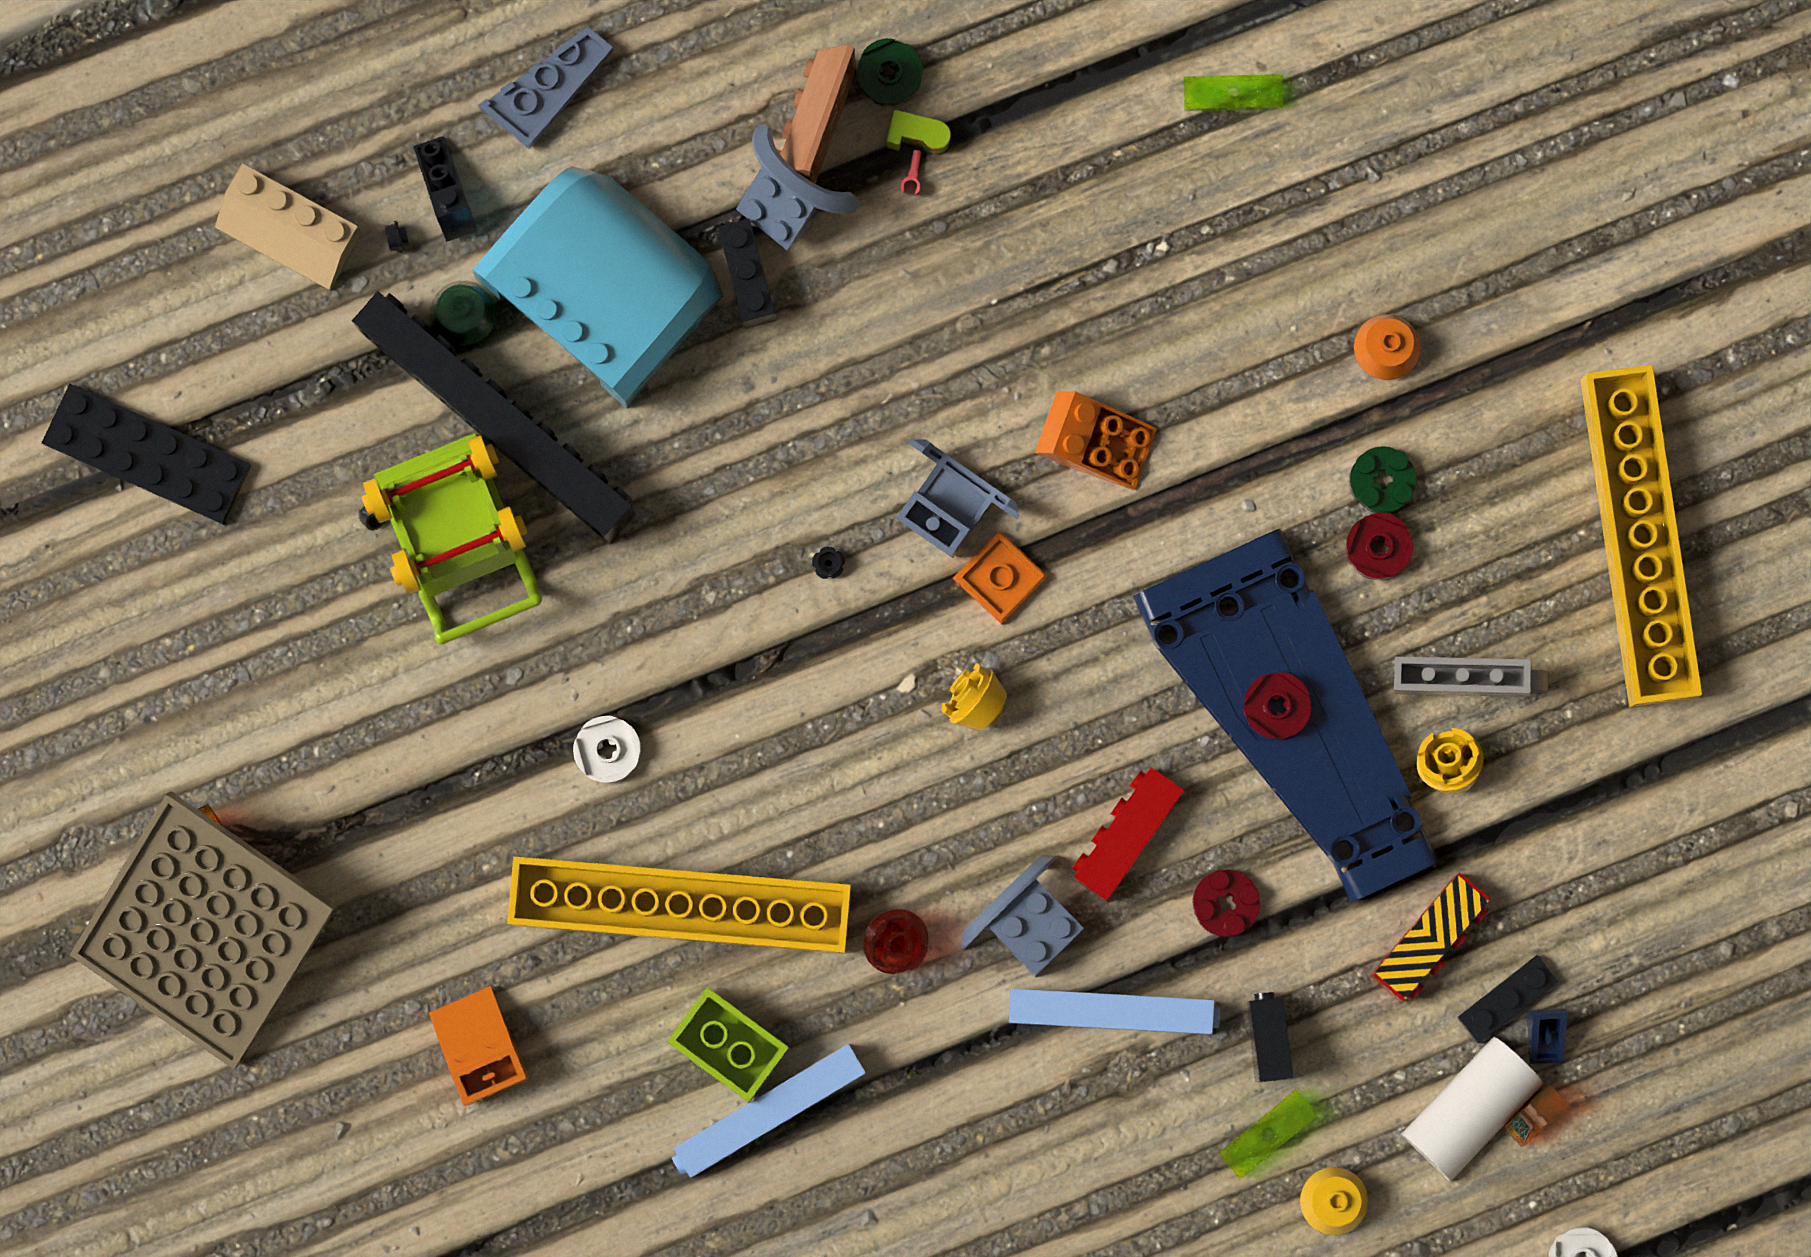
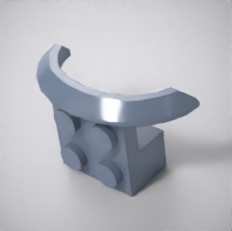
M759 124L753 132L752 143L754 152L762 167L736 210L788 250L807 234L820 213L816 208L839 214L854 213L861 209V202L852 193L824 189L795 171L777 151L773 140L774 131L766 125Z
M926 439L909 441L908 444L937 465L918 492L915 491L896 517L904 525L954 558L992 503L1014 518H1019L1017 504L1011 498L985 482Z
M1058 856L1039 857L962 932L961 949L964 950L988 927L1034 977L1045 968L1084 929L1037 880L1058 859Z

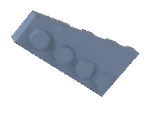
M587 27L554 50L552 55L542 62L533 65L524 75L514 82L511 81L501 88L500 92L477 106L527 149H530L611 55L614 49L592 29Z

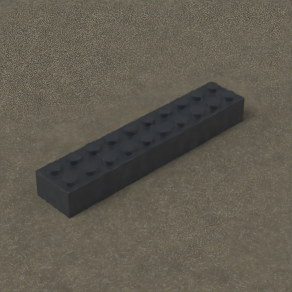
M377 291L352 319L358 331L489 443H492L496 449L602 539L611 544L636 515L632 508L634 504L631 500L632 498L617 485L612 490L607 485L609 481L606 479V476L594 465L591 464L586 468L582 464L584 460L580 457L581 455L568 443L560 446L557 443L558 438L555 436V433L542 421L537 425L533 423L530 411L517 400H514L512 404L507 401L508 395L504 393L505 390L491 378L487 382L481 379L483 374L479 371L480 369L466 357L460 361L456 357L458 353L448 341L440 335L435 340L431 336L433 332L422 319L415 314L409 318L406 315L408 311L391 293H388L385 297Z

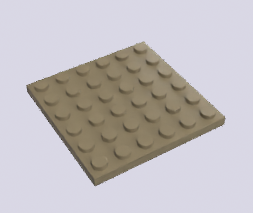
M170 791L164 796L70 953V956L229 1067L235 1069L240 1065L337 908V905Z

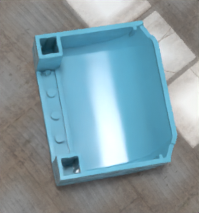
M574 166L562 171L542 190L472 269L478 282L499 300L505 297L596 375L600 379L601 387L625 408L629 406L723 297L710 262L609 175Z

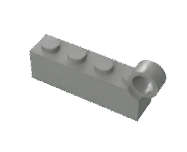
M1395 657L1394 691L1395 694L1531 696V693L1548 692L1549 672L1531 670V659Z

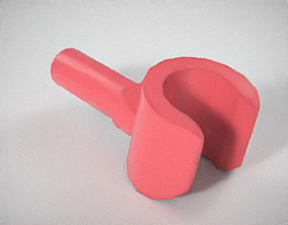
M913 151L908 177L904 178L901 182L903 193L905 191V184L908 181H914L917 184L915 196L921 190L920 182L917 180L921 151Z

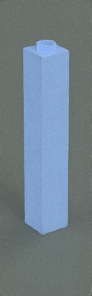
M1010 989L1009 1023L1205 1035L1213 1034V1028H1219L1220 1008L1214 1007V1000Z
M847 1044L674 1147L676 1155L672 1157V1160L681 1175L688 1173L689 1177L692 1178L865 1075L866 1072L850 1045Z

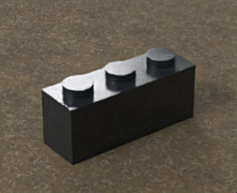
M750 219L717 227L744 329L777 321Z

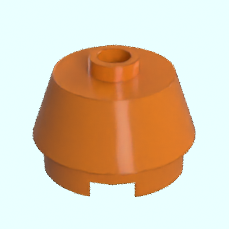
M1389 314L1375 316L1360 327L1355 337L1354 352L1359 365L1366 373L1378 379L1393 380L1406 375L1414 368L1420 355L1421 346L1416 330L1408 321L1399 316Z

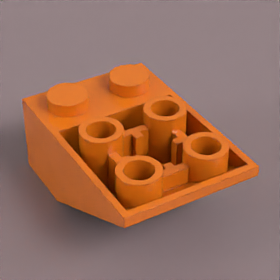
M1057 391L1034 453L1066 467L1135 490L1157 428L1076 391Z
M491 986L429 1012L450 1074L464 1106L472 1105L530 1079Z

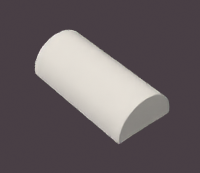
M1493 1037L1400 1135L1451 1182L1543 1085V1081L1514 1051L1502 1041Z

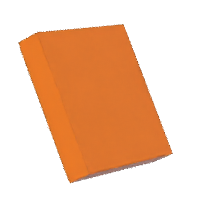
M998 530L953 577V580L998 623L1002 624L1047 578V575Z

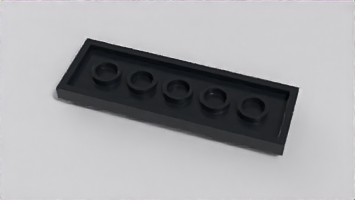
M70 383L41 442L46 447L222 525L225 524L252 466L248 462Z

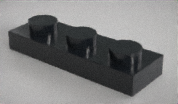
M1535 955L1457 1016V1019L1475 1042L1479 1044L1555 985L1558 980L1539 956Z

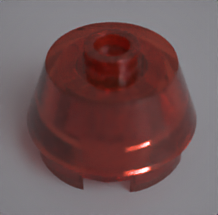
M894 909L880 912L870 920L866 927L863 940L864 953L869 963L881 972L898 974L910 969L914 970L923 962L928 952L927 928L922 919L911 911Z

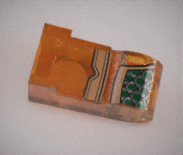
M1546 1084L1503 1128L1522 1148L1571 1107L1550 1084Z

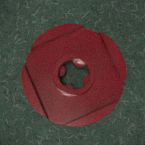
M1374 513L1357 521L1349 531L1345 544L1347 560L1355 571L1363 577L1371 580L1391 579L1403 571L1410 562L1413 554V541L1402 520L1388 513ZM1379 538L1385 539L1384 545L1389 547L1388 552H1381L1380 555L1374 554V548L1370 547V542H1377Z
M1270 673L1260 676L1250 685L1244 697L1243 713L1248 725L1258 735L1267 739L1284 740L1296 735L1306 725L1311 714V701L1306 686L1298 678L1288 673ZM1281 697L1285 700L1283 707L1286 711L1284 714L1277 712L1274 715L1270 712L1271 706L1268 704V701L1271 698L1276 701Z
M1230 869L1214 871L1204 877L1194 891L1192 898L1194 915L1200 926L1215 936L1229 937L1238 935L1250 928L1259 914V891L1253 882L1241 872ZM1227 894L1233 896L1232 902L1236 906L1234 910L1227 909L1225 913L1221 912V905L1217 902V898L1219 896L1224 898Z

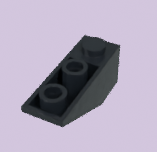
M441 136L413 146L437 221L446 242L478 231L445 137Z

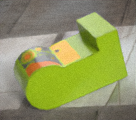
M894 110L887 138V148L900 150L901 142L921 146L931 154H940L950 144V130L945 123L939 120Z

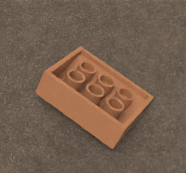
M850 45L818 50L815 59L809 58L804 72V77L808 78L804 90L799 88L796 93L793 107L797 108L793 120L787 119L782 133V138H785L786 141L782 151L777 150L795 171L814 184L817 182L856 73L855 48Z

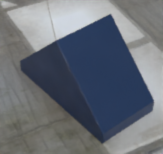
M1567 1009L1526 1011L1530 1064L1563 1063Z

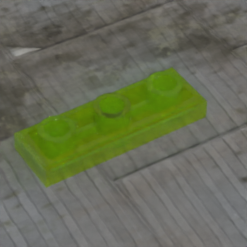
M1283 74L1183 77L1184 111L1283 109ZM1236 88L1239 94L1231 96L1228 93V89Z
M1295 1089L1218 1152V1155L1240 1180L1317 1117L1318 1114L1300 1092ZM1267 1127L1272 1129L1274 1134L1273 1138L1269 1141L1264 1140L1261 1135L1263 1129Z

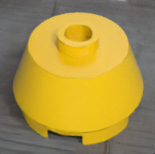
M975 663V670L972 673L965 669L954 681L949 689L953 693L949 704L946 702L942 704L941 711L950 717L951 723L981 731L998 719L1003 711L1007 692L991 668L985 669L980 664Z
M1451 728L1452 731L1442 732L1434 735L1433 732L1424 739L1418 750L1417 770L1421 779L1430 787L1444 794L1457 795L1468 791L1476 783L1483 766L1484 756L1481 746L1470 734L1458 728Z
M1339 1167L1324 1168L1314 1173L1306 1181L1301 1192V1210L1307 1222L1317 1231L1327 1235L1346 1234L1354 1230L1366 1215L1368 1209L1367 1191L1363 1182L1351 1171Z

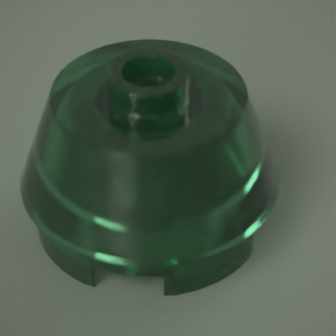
M455 281L444 286L435 295L430 308V319L436 333L446 341L454 345L467 346L481 341L492 330L496 319V306L491 294L483 286L471 281Z

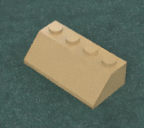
M243 163L225 193L215 225L217 230L328 290L332 289L363 234L357 225Z

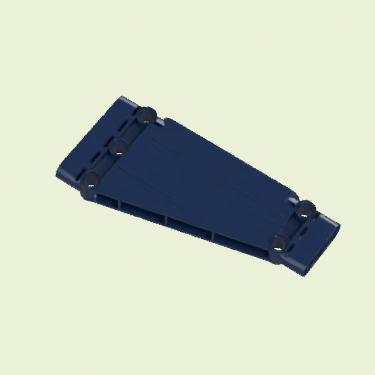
M1281 528L1133 596L1152 637L1154 646L1328 857L1351 903L1439 862L1421 824L1420 815L1410 801L1411 794L1320 601L1315 592L1309 589L1304 571L1298 566ZM1288 559L1290 560V562L1283 564L1275 569H1272L1273 566L1278 565ZM1284 572L1295 574L1298 580L1297 586L1294 588L1284 587L1280 582V575ZM1260 573V576L1242 583L1243 580ZM1230 587L1229 590L1219 595H1216L1214 597L1211 596L1212 594H1215L1223 589ZM1223 600L1233 601L1237 606V613L1233 616H1225L1219 609V603ZM1197 601H1200L1199 604L1192 606L1184 611H1181L1182 608L1189 606ZM1167 615L1170 616L1169 618H1166L1154 625L1151 624V622H1154ZM1162 628H1171L1176 632L1177 640L1173 644L1161 642L1158 633ZM1270 673H1288L1298 678L1306 686L1311 701V714L1306 725L1296 735L1284 740L1267 739L1258 735L1248 725L1243 713L1244 697L1250 685L1260 676ZM1281 697L1276 701L1272 698L1269 699L1270 712L1274 715L1277 712L1284 714L1286 711L1283 707L1285 700ZM1403 813L1410 816L1413 822L1410 831L1404 832L1397 828L1395 820L1398 814ZM1420 833L1421 837L1403 845L1402 840ZM1338 842H1346L1350 845L1352 855L1349 859L1341 860L1335 855L1334 848ZM1390 847L1391 851L1374 859L1372 858V854ZM1357 861H1359L1361 864L1344 873L1341 870L1342 868Z

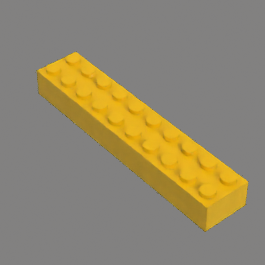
M1653 365L1586 373L1580 381L1629 708L1697 699L1702 696Z
M513 856L507 924L519 927L846 954L851 885Z

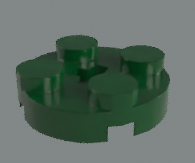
M891 38L877 40L868 45L861 54L857 65L858 84L862 92L877 105L893 106L904 103L913 97L921 86L923 72L921 59L916 50L907 43L904 44ZM889 64L891 68L897 67L899 69L895 73V79L890 80L888 77L883 78L881 76L884 72V65Z
M1379 446L1365 451L1356 459L1349 474V488L1353 498L1372 513H1392L1399 510L1410 500L1416 488V471L1412 462L1403 451L1392 447ZM1380 471H1384L1386 476H1391L1392 482L1387 483L1386 489H1381L1380 484L1373 481V478L1379 476Z

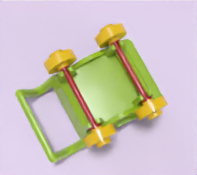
M476 433L373 474L375 478L363 483L366 495L361 496L367 513L369 515L374 513L379 523L390 520L402 548L401 551L392 554L395 566L390 567V571L397 586L403 585L408 595L418 591V595L432 623L435 641L438 644L453 641L534 608L542 602L538 582L523 551V548L526 547L523 535L528 534L527 528L521 515L515 517L510 506L504 507L493 477L498 476L494 464L499 463V459L492 443L486 445L482 436H477ZM515 563L526 588L528 598L447 631L446 622L434 596Z

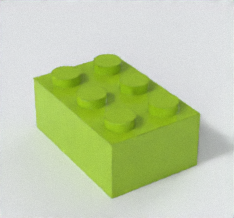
M706 987L667 1040V1043L748 1103L753 1100L790 1049L708 987Z

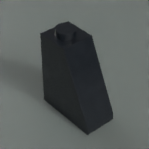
M1274 992L1254 994L1255 1000L1247 1001L1255 1083L1294 1079L1283 998H1275Z

